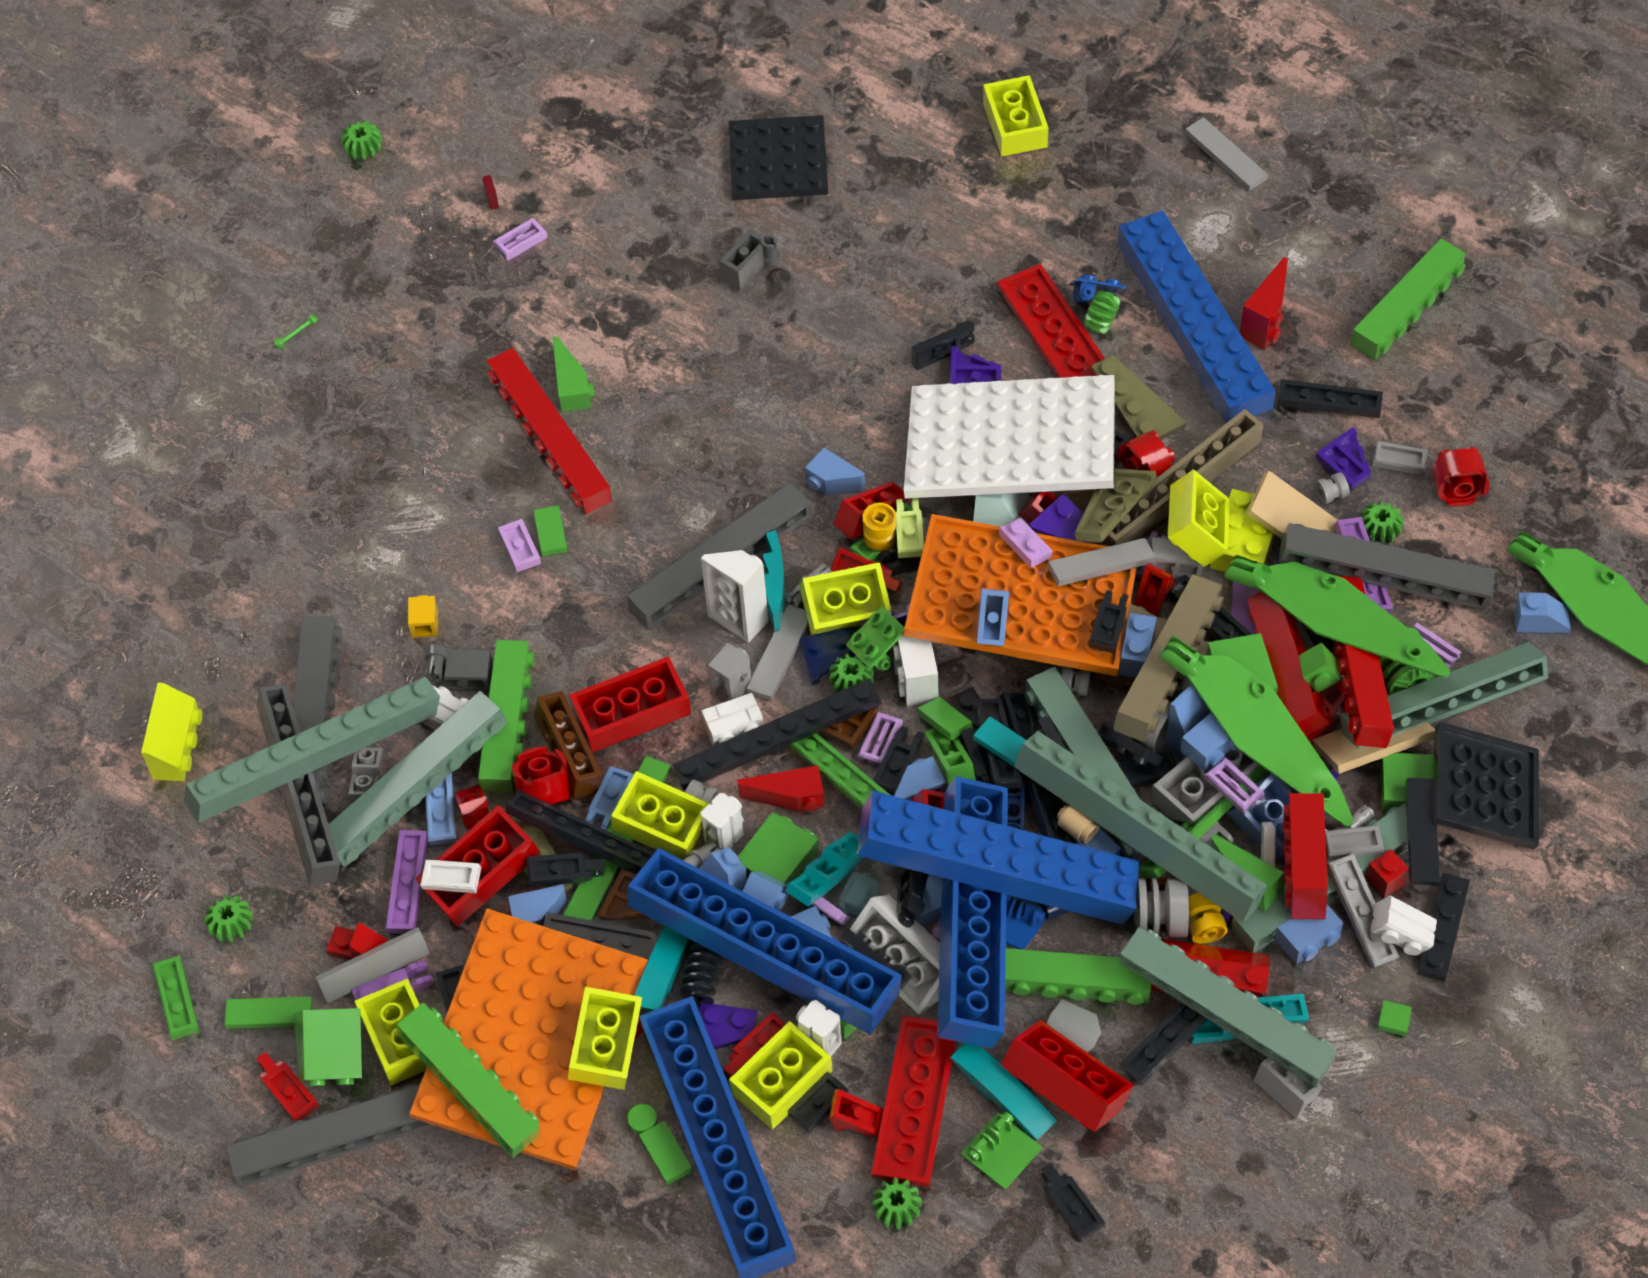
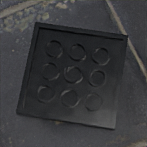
M823 115L728 121L732 200L829 195Z
M1439 722L1435 726L1434 736L1435 780L1433 823L1532 850L1539 846V749Z

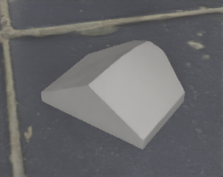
M1063 999L1053 1010L1047 1022L1050 1027L1086 1052L1095 1047L1101 1035L1097 1014Z

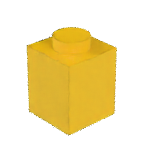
M419 595L417 597H408V625L412 638L438 636V607L435 596Z

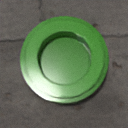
M647 1104L634 1106L628 1113L630 1129L636 1134H641L656 1126L657 1116L655 1110Z

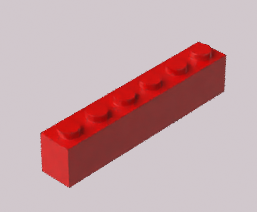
M1262 591L1247 598L1250 608L1248 615L1256 626L1257 631H1255V634L1261 633L1278 686V697L1304 735L1307 736L1326 726L1330 721L1320 692L1317 693L1303 678L1299 655L1306 652L1295 617Z

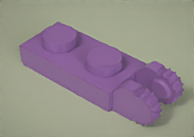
M425 961L412 963L406 969H399L351 989L355 1001L407 978L409 980L425 973L428 965ZM426 975L415 979L410 985L416 994L431 987L434 984V979L431 975Z

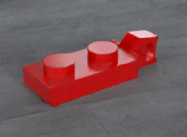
M839 547L830 570L836 572L877 562ZM881 565L885 586L900 592L904 582L891 577L893 571Z
M773 1012L769 1014L732 1049L733 1053L729 1056L731 1062L723 1068L725 1077L729 1080L786 1023Z
M266 1051L256 1058L259 1062L258 1065L264 1071L259 1075L263 1084L293 1122L304 1119L319 1108L318 1102L286 1062L283 1063L280 1060L275 1064Z

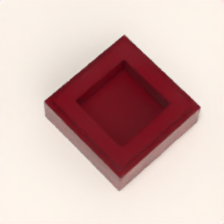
M491 175L483 176L482 182L489 209H498V199Z

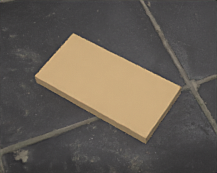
M1267 471L1264 473L1246 512L1247 515L1279 538H1282L1288 523L1302 524L1305 527L1328 530L1331 533L1337 534L1334 526L1337 521L1336 518L1272 472Z
M1427 722L1391 736L1387 748L1365 746L1358 749L1342 734V729L1312 740L1314 749L1338 773H1343L1393 753H1398L1433 740L1435 729Z

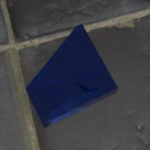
M852 626L800 638L812 685L818 684L820 678L829 672L831 665H835L837 657L844 660L847 653L850 658L856 656L845 645L854 634Z

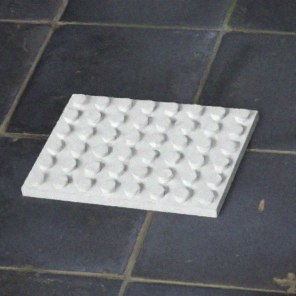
M1114 375L912 386L904 481L905 498L1114 488Z

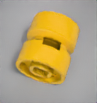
M874 503L864 510L863 536L865 544L870 549L886 551L895 545L897 540V517L893 507L885 503Z
M1200 893L1188 897V928L1194 943L1206 944L1224 937L1228 929L1224 917L1220 913L1221 907Z

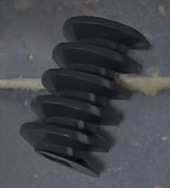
M698 943L691 945L687 966L684 970L685 976L682 979L683 986L680 988V995L683 999L693 996L697 1006H701V1003H714V999L711 996L716 995L717 992L713 986H717L719 983L718 978L715 976L721 974V969L718 967L723 964L721 955Z

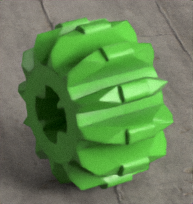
M358 120L357 124L349 123L348 129H343L341 144L347 156H352L354 160L362 157L365 161L367 156L374 157L375 152H380L382 136L376 124L371 125L369 121L361 123Z
M1098 291L1094 295L1085 316V326L1093 332L1106 334L1111 328L1119 309V297L1108 291Z
M1381 500L1378 502V505L1370 502L1367 508H1363L1360 517H1362L1368 537H1370V542L1377 540L1383 544L1386 540L1392 544L1395 537L1401 535L1404 519L1400 516V508L1392 509V502L1388 505H1383Z
M848 653L845 655L844 660L837 657L835 665H831L829 669V683L833 686L835 693L869 678L873 683L874 669L870 670L857 656L850 658Z
M225 894L223 901L214 899L213 903L215 906L207 907V916L204 917V922L208 926L209 934L212 937L216 936L220 942L227 937L233 943L235 936L238 935V937L243 938V931L251 930L252 912L249 911L248 903L246 901L241 902L240 897L237 895L230 900L229 896Z
M896 1177L893 1179V1185L883 1181L881 1184L882 1190L876 1189L874 1191L876 1199L872 1201V1209L877 1210L875 1218L877 1220L884 1219V1226L886 1228L892 1222L895 1223V1227L898 1230L901 1229V1222L911 1226L912 1217L918 1218L920 1216L918 1208L922 1206V1199L917 1197L919 1194L918 1188H909L910 1182L908 1180H905L900 1185ZM896 1201H900L902 1205L898 1203V1206H893L892 1202L896 1205Z

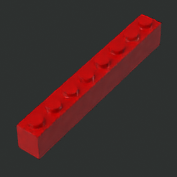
M511 348L488 359L489 371L486 372L488 380L492 385H497L499 388L498 393L503 402L508 401L513 417L516 420H521L522 428L527 437L532 436L537 452L540 455H545L550 471H556L561 487L564 490H569L574 506L576 508L580 507L586 515L612 502L609 484L515 349Z
M1338 576L1344 578L1365 594L1362 578ZM1333 640V655L1337 657L1338 661L1337 665L1341 676L1340 690L1341 694L1345 696L1344 710L1345 714L1349 716L1348 730L1353 736L1354 745L1387 748L1394 731V725L1379 656Z

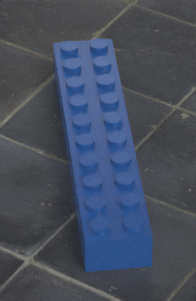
M1162 210L1119 225L1118 247L1225 423L1229 422L1244 409L1253 416L1272 410L1276 392L1165 212Z
M956 776L944 793V809L1007 826L1008 788ZM942 878L938 1037L993 1048L1005 1033L1007 894Z
M872 791L862 807L857 856L1122 925L1126 923L1137 909L1139 861L877 791Z
M660 848L656 850L628 885L629 907L809 1003L817 1000L826 1006V1010L830 1009L838 1014L841 1020L870 1035L899 996L901 974Z
M693 996L640 1015L642 1031L738 1277L756 1278L797 1262L794 1247Z

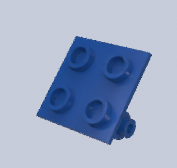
M1081 275V277H1077L1069 283V286H1074L1072 297L1077 304H1083L1091 300L1095 295V290L1117 294L1127 289V286L1120 285L1119 280L1106 279L1105 282L1096 281L1095 276Z
M1006 895V944L1016 949L1025 950L1047 920V917H1045L1046 912L1042 911L1040 906L1027 903L1025 899L1018 905L1020 898L1015 897L1013 899V896Z

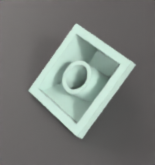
M1026 492L976 495L973 522L1002 527L1022 518L1018 514L1030 495Z

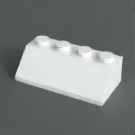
M743 550L704 554L701 557L708 617L749 643L768 623L764 566L762 561L757 556L749 555Z
M889 894L870 898L850 930L856 934L859 930L872 940L869 946L875 951L881 948L892 958L889 962L890 964H901L907 969L912 978L902 990L900 989L899 996L916 1013L921 1015L939 1000L940 943L916 920H914L915 922L910 928L901 925L897 918V902ZM843 939V941H844L850 948H852V946H851L848 942H846V941ZM901 940H905V941H906V942H904V943L898 944Z

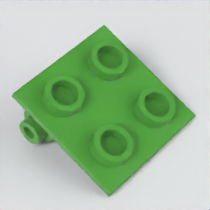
M881 606L853 634L845 645L870 670L873 666L879 670H887L891 666V659L886 655V652L904 634L905 627Z
M998 1112L960 1154L1006 1190L1043 1147L1011 1123L1014 1118L1008 1112H1005L1003 1115Z

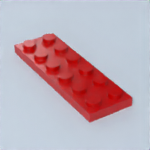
M1041 264L997 281L998 290L1057 378L1095 376L1091 371V365L1105 358Z
M902 1015L871 1173L874 1179L893 1182V1179L896 1177L898 1183L908 1180L910 1185L930 1187L953 1062L950 1057L954 1054L956 1041L938 1037V1021Z

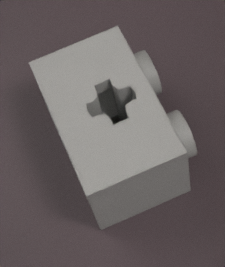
M727 643L708 664L712 694L726 702L741 697L746 692L751 680L749 656L745 650L740 647L735 648Z

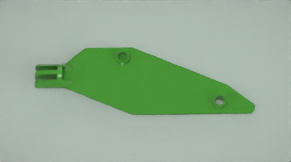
M1521 531L1507 547V552L1538 570L1585 628L1648 666V606L1624 577L1578 549H1551L1544 543Z
M1240 555L1234 556L1226 570V579L1261 590L1318 635L1442 678L1448 677L1450 674V669L1430 644L1344 578L1297 562L1267 566Z
M1175 635L1171 636L1160 653L1159 658L1189 679L1234 746L1296 792L1324 793V812L1344 827H1350L1354 820L1339 784L1273 688L1228 655H1201Z

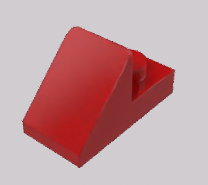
M1148 563L1145 567L1134 605L1141 606L1147 612L1158 617L1161 614L1167 593L1176 584L1172 575Z
M479 784L453 793L466 828L474 827L476 822L489 814L488 803Z
M358 923L355 930L335 926L326 951L329 956L351 960L389 940L362 923Z
M836 1089L833 1096L830 1120L834 1130L837 1132L850 1128L874 1138L879 1136L884 1108Z

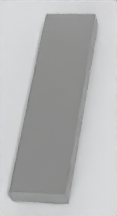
M1204 117L1186 128L1185 135L1248 191H1251L1267 180L1268 174Z
M1142 538L1048 561L1047 568L1057 586H1062L1147 565L1148 563L1152 564L1155 563L1156 556L1147 540Z
M791 605L787 606L783 614L780 630L774 632L747 686L748 694L752 693L754 696L772 702L809 626L804 609Z
M1354 853L1329 862L1327 869L1371 969L1400 958L1394 944L1383 942L1380 936L1370 931L1371 923L1374 919V905L1376 903Z
M417 927L315 978L327 1003H330L351 993V989L394 972L430 954L421 931Z

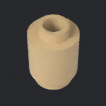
M1065 805L1057 815L1059 819L1057 825L1078 842L1082 841L1085 844L1090 842L1099 830V826L1093 820L1071 805Z

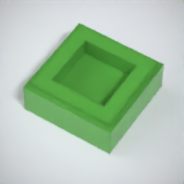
M1384 1000L1377 1030L1406 1036L1412 1007Z

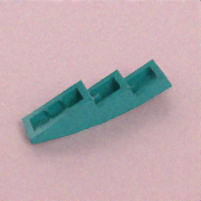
M776 530L766 532L768 553L762 555L767 611L774 631H779L784 613L785 580L781 547Z
M851 831L826 846L821 857L808 864L804 873L789 883L786 892L806 906H810L824 896L864 858L857 856L859 836Z
M666 926L652 951L634 995L642 997L640 1007L642 1012L648 1013L663 1007L665 998L669 996L676 976L680 974L691 943V939Z
M1304 994L1258 997L1259 1003L1267 1008L1271 1006L1283 1013V1018L1291 1023L1303 1024L1310 1020ZM1208 1020L1190 1040L1191 1044L1235 1039L1237 1037Z
M964 1043L950 1057L953 1063L988 1101L992 1100L1003 1113L1008 1112L1034 1141L1038 1140L1057 1121L1024 1085L1013 1077L1008 1070L1003 1068L981 1046Z

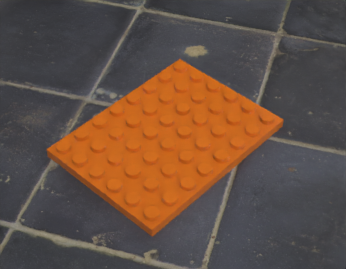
M935 514L931 515L903 636L1117 676L1137 567L1057 586L1047 568L1048 561L1108 546L1036 533L1050 547L1052 557L1030 568L999 536L1000 526ZM981 588L1009 591L1004 646L977 643ZM1106 590L1112 591L1113 597L1110 604L1118 606L1122 594L1129 595L1126 605V616L1115 654L1089 647L1101 601L1103 602Z
M486 909L443 1024L448 1029H455L462 1038L461 1043L467 1050L472 1048L481 1058V1065L487 1071L489 1069L493 1070L501 1080L499 1084L506 1091L511 1090L520 1100L519 1105L524 1111H531L539 1120V1137L520 1153L576 1171L605 1086L568 1080L569 1065L585 987L634 996L648 959ZM427 1067L409 1113L410 1118L500 1146Z

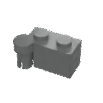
M749 229L719 260L721 280L741 290L763 266H776L780 262V252L777 248L776 237L774 235H765L764 239H761L760 235Z
M431 644L426 647L425 659L428 662L425 677L430 681H434V674H436L435 684L437 688L443 686L449 691H490L493 669L490 650L480 648L472 650L447 649L440 644Z

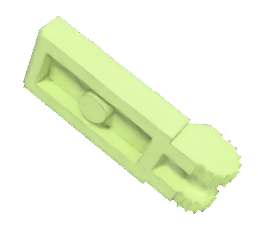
M912 498V511H904L902 499H896L898 558L922 556L924 540L921 510H919L918 498Z

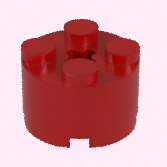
M1154 430L1143 433L1119 445L1116 451L1117 463L1122 461L1124 469L1156 471L1157 478L1172 467V462L1175 461L1172 449L1165 447Z
M1470 447L1452 451L1443 450L1438 453V459L1434 462L1431 471L1437 494L1441 501L1443 499L1447 505L1454 507L1467 506L1475 503L1476 497L1481 494L1484 497L1488 493L1490 482L1483 458L1477 448Z
M535 747L517 756L518 761L512 764L516 792L520 790L550 805L566 801L569 798L570 781L565 755L560 750L555 749V752L547 751L546 747Z

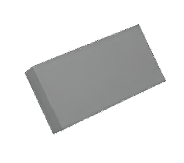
M1377 441L1372 466L1424 476L1428 450Z
M1379 825L1325 831L1328 860H1337L1353 853L1355 857L1384 854V845Z

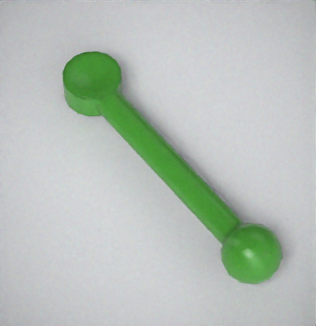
M310 315L306 322L285 337L275 339V347L278 349L283 348L285 342L310 324H316L317 317Z

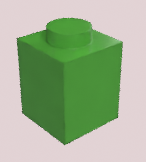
M1322 643L1299 655L1303 678L1317 693L1341 680L1335 656Z

